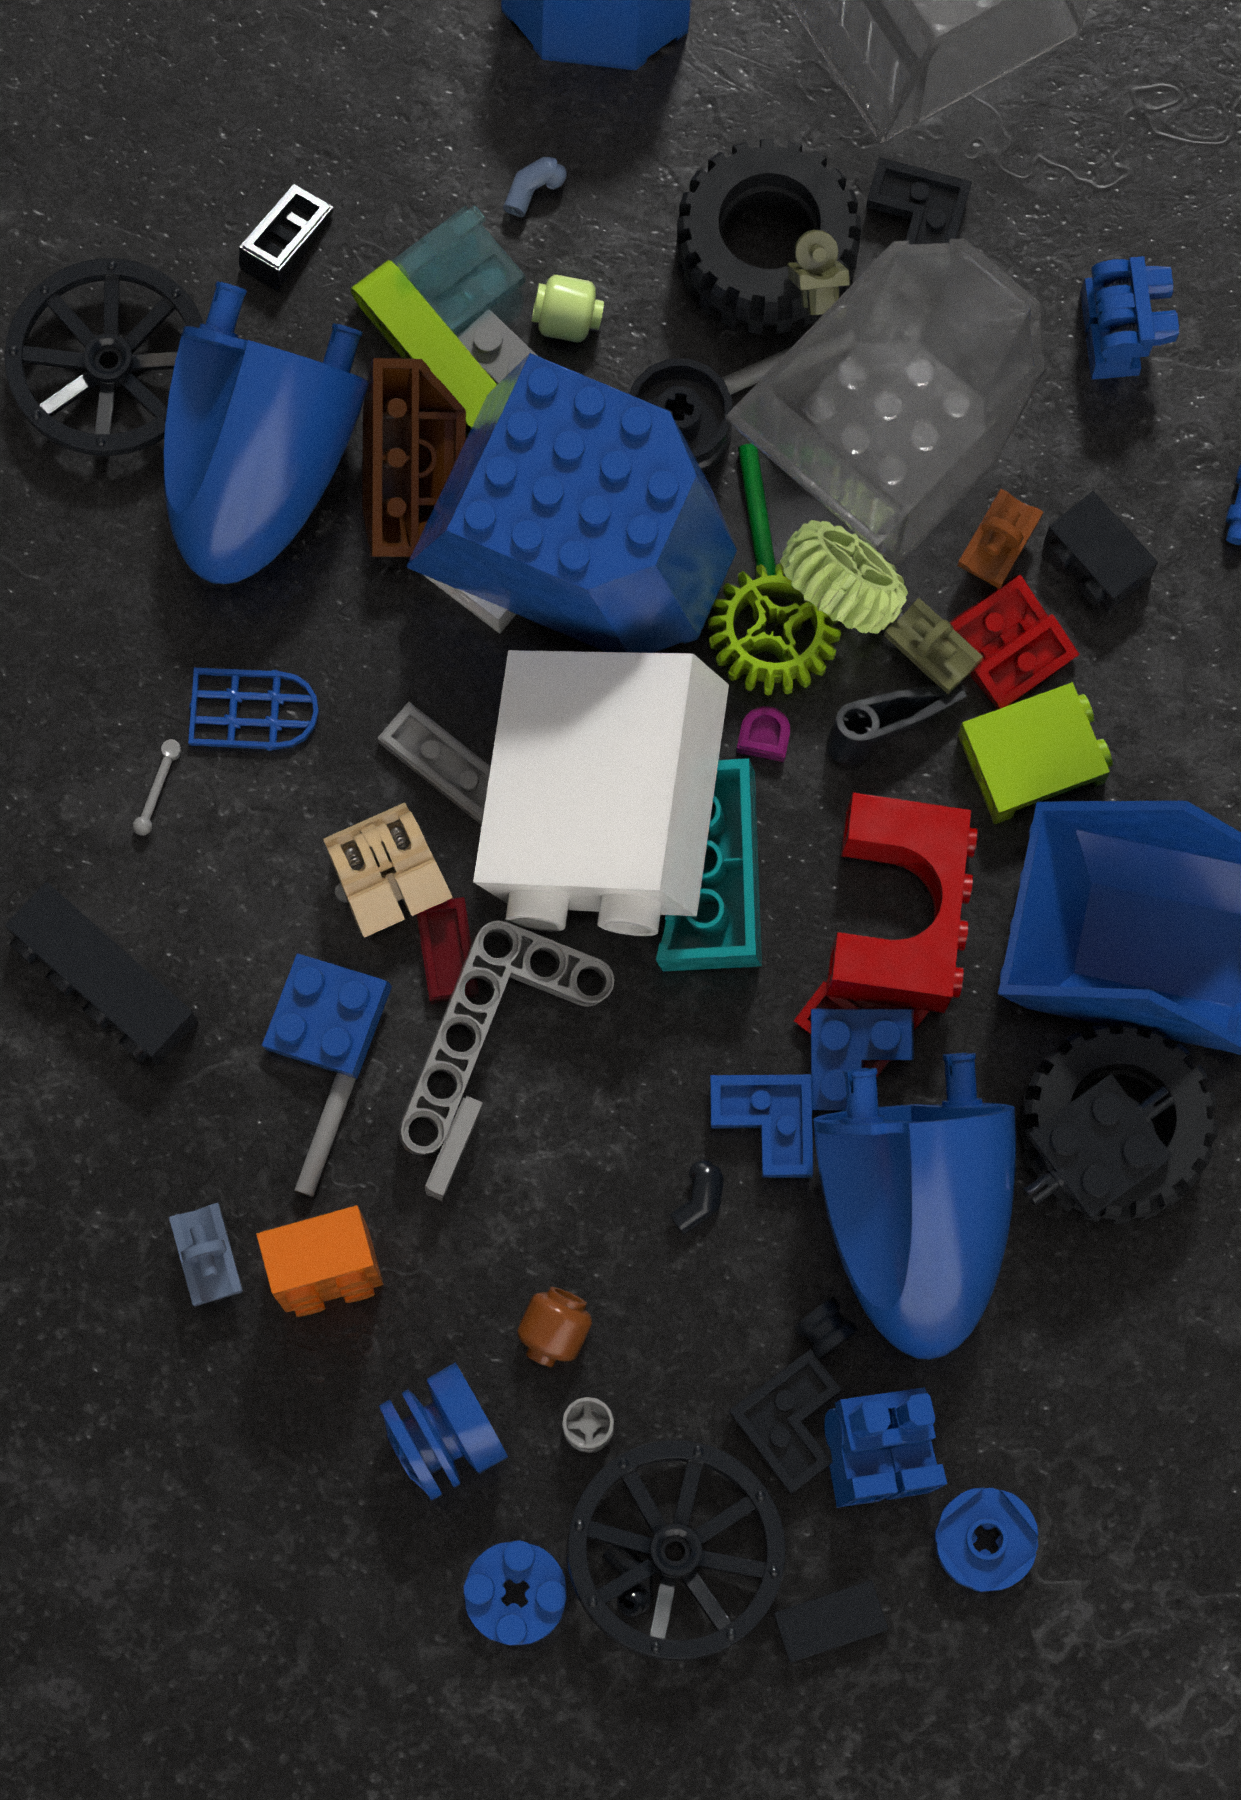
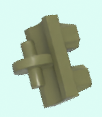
M823 230L805 232L799 237L795 245L794 254L797 263H787L788 278L800 289L801 305L804 308H808L810 315L840 312L838 286L850 285L849 270L837 260V243L830 234Z
M920 598L884 632V636L947 694L957 687L983 660V656L962 638L947 620H943Z

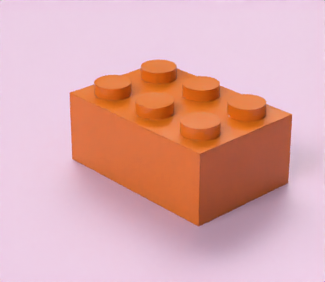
M358 1205L256 1233L272 1295L285 1312L295 1311L296 1317L323 1311L326 1309L324 1302L335 1298L344 1297L345 1303L370 1298L375 1295L374 1287L384 1285L370 1232Z

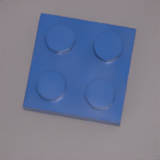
M297 953L262 1046L267 1051L358 1079L392 985L386 980Z

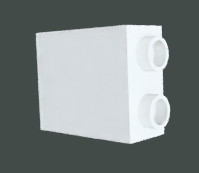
M508 650L473 880L475 884L508 904L506 922L525 929L554 932L565 929L568 910L599 912L598 926L602 929L625 935L652 936L658 934L660 915L697 916L729 684L697 656L686 653Z

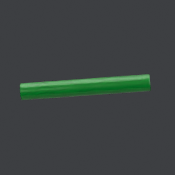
M744 444L738 447L756 567L760 564L764 565L767 576L775 575L776 563L758 448L756 444Z

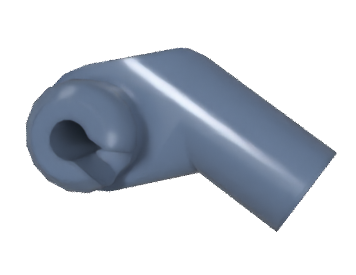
M542 157L519 170L514 177L503 209L511 215L524 217L536 189L544 184L550 189H555L564 183L567 176L565 167L557 164L556 158Z

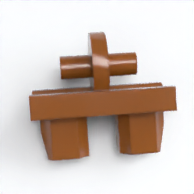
M1000 489L959 559L957 566L1001 589L1042 518L1044 511L1029 506L1014 498L1009 492Z

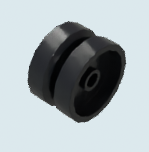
M666 359L649 366L634 380L629 394L670 411L704 475L709 474L723 460L731 442L732 397L725 381L708 365L692 359Z

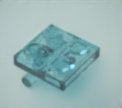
M465 205L392 260L455 335L476 321L486 310L492 309L526 283L525 274L482 225L486 221L485 217L475 205L470 209Z

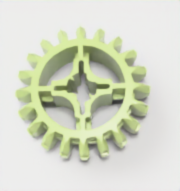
M811 520L808 524L804 523L799 531H795L790 537L787 547L782 553L783 556L780 562L784 568L783 572L788 579L792 580L793 588L799 590L804 595V600L813 603L818 611H823L829 615L832 621L838 620L842 622L848 629L856 628L861 633L870 632L878 634L881 630H885L890 622L893 623L902 612V606L907 601L908 591L904 585L905 582L902 576L896 573L895 566L888 563L884 559V554L874 550L870 543H865L858 538L856 533L851 534L842 526L834 527L830 522Z

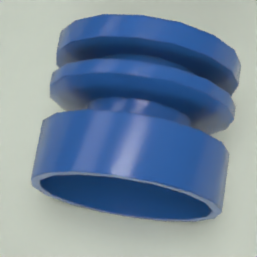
M456 1362L426 1379L433 1401L424 1407L411 1391L406 1390L402 1392L412 1412L411 1415L401 1420L391 1400L379 1405L384 1417L386 1436L410 1480H413L423 1489L431 1501L443 1495L432 1476L434 1472L441 1468L444 1469L454 1488L461 1484L454 1463L457 1459L464 1457L471 1467L480 1474L508 1458L500 1440Z

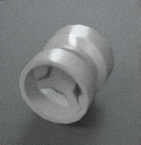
M584 1397L575 1400L568 1406L563 1416L562 1425L565 1438L573 1448L580 1452L592 1453L599 1451L608 1445L613 1436L614 1420L612 1412L604 1402L597 1398Z

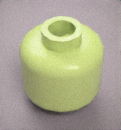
M553 275L548 279L546 285L538 284L532 322L539 323V331L546 337L576 343L582 342L587 337L590 328L599 330L604 301L595 299L596 289L592 282L562 275Z

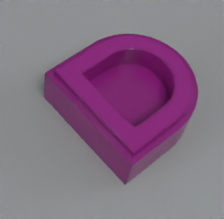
M761 706L751 710L743 719L736 753L785 762L790 737V724L787 717L780 710L770 706Z

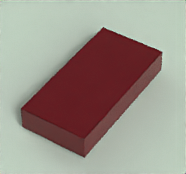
M464 897L449 899L417 914L430 1004L448 1002L450 1000L472 945ZM477 978L470 979L465 984L464 991L467 998L480 997Z

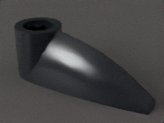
M961 684L955 687L949 694L937 685L891 692L848 703L837 712L827 738L828 752L839 763L846 765L858 764L865 760L874 743L895 737L932 719L967 695Z

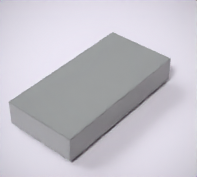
M469 1096L463 1097L425 1185L426 1195L440 1201L443 1200L481 1112L483 1102Z

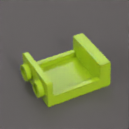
M1073 682L962 722L958 737L994 825L1013 818L1016 810L1092 782L1095 787L1106 782L1110 773L1109 767L1113 766L1111 753L1104 739H1096L1090 725L1091 722H1094V714L1090 702L1085 694L1078 696Z

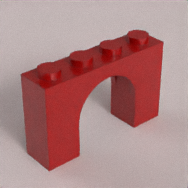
M853 792L846 809L841 856L895 864L914 873L923 881L931 894L934 904V920L925 931L914 937L902 940H889L837 932L830 950L825 996L945 1013L952 997H960L964 969L956 967L957 950L964 951L968 935V921L960 920L962 904H969L973 885V875L965 874L966 858H973L977 843V829L970 828L971 810Z

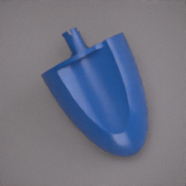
M216 281V289L206 324L200 323L199 328L184 326L171 380L165 422L164 491L171 531L178 550L189 568L200 578L210 583L230 584L254 575L272 562L304 526L331 481L345 452L359 417L369 381L350 373L363 332L333 323L323 363L268 345L240 339L234 331L247 290Z
M976 1053L943 1055L947 1100H943L942 1104L878 1107L877 1069H849L843 1071L846 1084L847 1111L825 1114L813 1119L816 1153L826 1211L833 1238L848 1280L864 1312L882 1336L902 1353L918 1359L930 1360L943 1357L957 1349L970 1336L982 1318L993 1294L1008 1240L1015 1183V1107L1007 1104L983 1103L982 1098H977Z

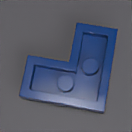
M811 1009L812 1110H847L844 1070L864 1068V1060L914 1059V1009Z
M811 1074L710 1075L711 1128H761L762 1178L813 1177Z

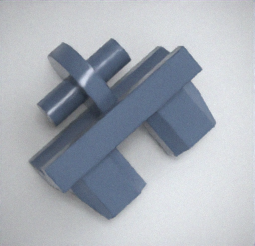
M219 1203L211 1204L195 1211L170 1216L169 1220L193 1306L242 1293V1284Z

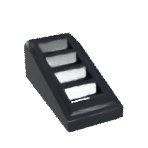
M293 184L239 247V267L241 270L269 287L278 290L290 276L332 215L333 206ZM295 207L310 216V220L306 221L292 213V208ZM284 223L298 231V234L296 235L280 225ZM271 238L279 242L280 244L284 245L286 248L283 250L277 245L271 243Z

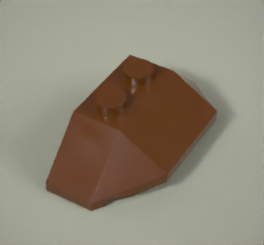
M371 358L368 375L369 385L363 405L362 508L370 556L411 557L466 441V410L446 386L431 372L422 359Z

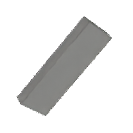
M408 702L378 736V743L482 825L491 766L412 703Z

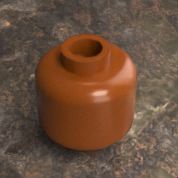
M550 1287L548 1292L534 1294L517 1329L518 1338L528 1347L526 1356L548 1367H553L556 1360L566 1362L576 1359L592 1325L591 1316L585 1310L587 1302L568 1291L556 1287Z

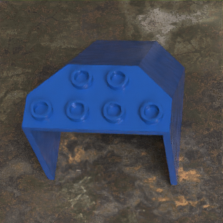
M1188 801L1037 802L1033 822L1029 830L1030 838L1024 867L1020 874V887L1014 916L1010 923V936L1005 961L1000 972L998 995L1035 1011L1096 1024L1107 1023L1108 1026L1119 1028L1122 1023L1137 1024V1031L1148 1034L1151 1029H1155L1166 1034V1039L1241 1055V832Z

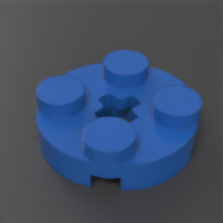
M974 1488L955 1497L940 1514L934 1532L936 1555L944 1571L956 1583L977 1592L1001 1591L1019 1582L1032 1568L1038 1548L1037 1523L1030 1509L1014 1494L994 1488ZM981 1526L986 1531L991 1530L993 1527L998 1530L1000 1536L997 1537L995 1543L999 1549L995 1553L991 1554L987 1549H983L980 1552L975 1549L973 1543L978 1538L974 1530L977 1527Z
M521 1540L499 1543L484 1551L470 1567L463 1587L466 1611L474 1626L490 1640L509 1646L533 1644L549 1635L560 1622L567 1601L566 1581L557 1561L543 1548ZM510 1579L515 1584H519L524 1580L530 1587L525 1592L528 1602L521 1608L515 1602L506 1606L502 1601V1598L507 1593L503 1585Z

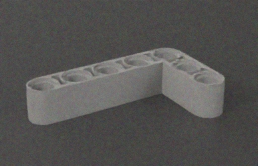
M497 920L484 925L472 942L401 1120L398 1135L404 1149L412 1154L422 1156L434 1152L444 1142L509 977L577 1005L589 1007L600 1003L613 990L615 980L609 965L598 958L508 922ZM492 932H498L506 936L510 945L508 955L503 958H493L488 955L483 946L484 937ZM546 951L554 957L556 969L552 976L541 977L533 972L530 966V958L534 952ZM589 969L599 974L602 980V989L598 995L589 996L580 991L577 986V976L581 970ZM475 978L486 981L491 988V999L489 1002L483 1005L471 1003L465 996L464 991L467 981ZM463 1025L470 1030L473 1036V1043L468 1051L457 1052L449 1047L446 1041V1033L451 1026ZM433 1072H446L454 1080V1092L449 1098L438 1099L429 1092L427 1081ZM425 1118L433 1123L436 1136L432 1144L418 1146L412 1142L408 1130L409 1125L414 1119Z

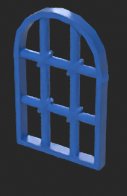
M194 667L192 700L189 704L191 711L189 746L252 748L272 751L292 748L300 744L315 729L319 716L317 697L309 683L299 676L278 670L262 671ZM199 675L231 676V689L226 688V691L198 690ZM239 677L273 678L272 691L267 690L268 693L238 692ZM281 679L298 683L306 689L309 695L280 694ZM198 698L230 699L229 715L224 714V717L196 716ZM242 700L271 701L270 717L266 716V719L236 718L237 703H242ZM284 702L313 703L314 711L311 721L278 720L279 704L283 705ZM196 724L228 725L227 740L195 739ZM240 726L270 727L269 742L236 741V728L240 729ZM282 728L305 729L301 735L290 741L277 742V730L281 731Z

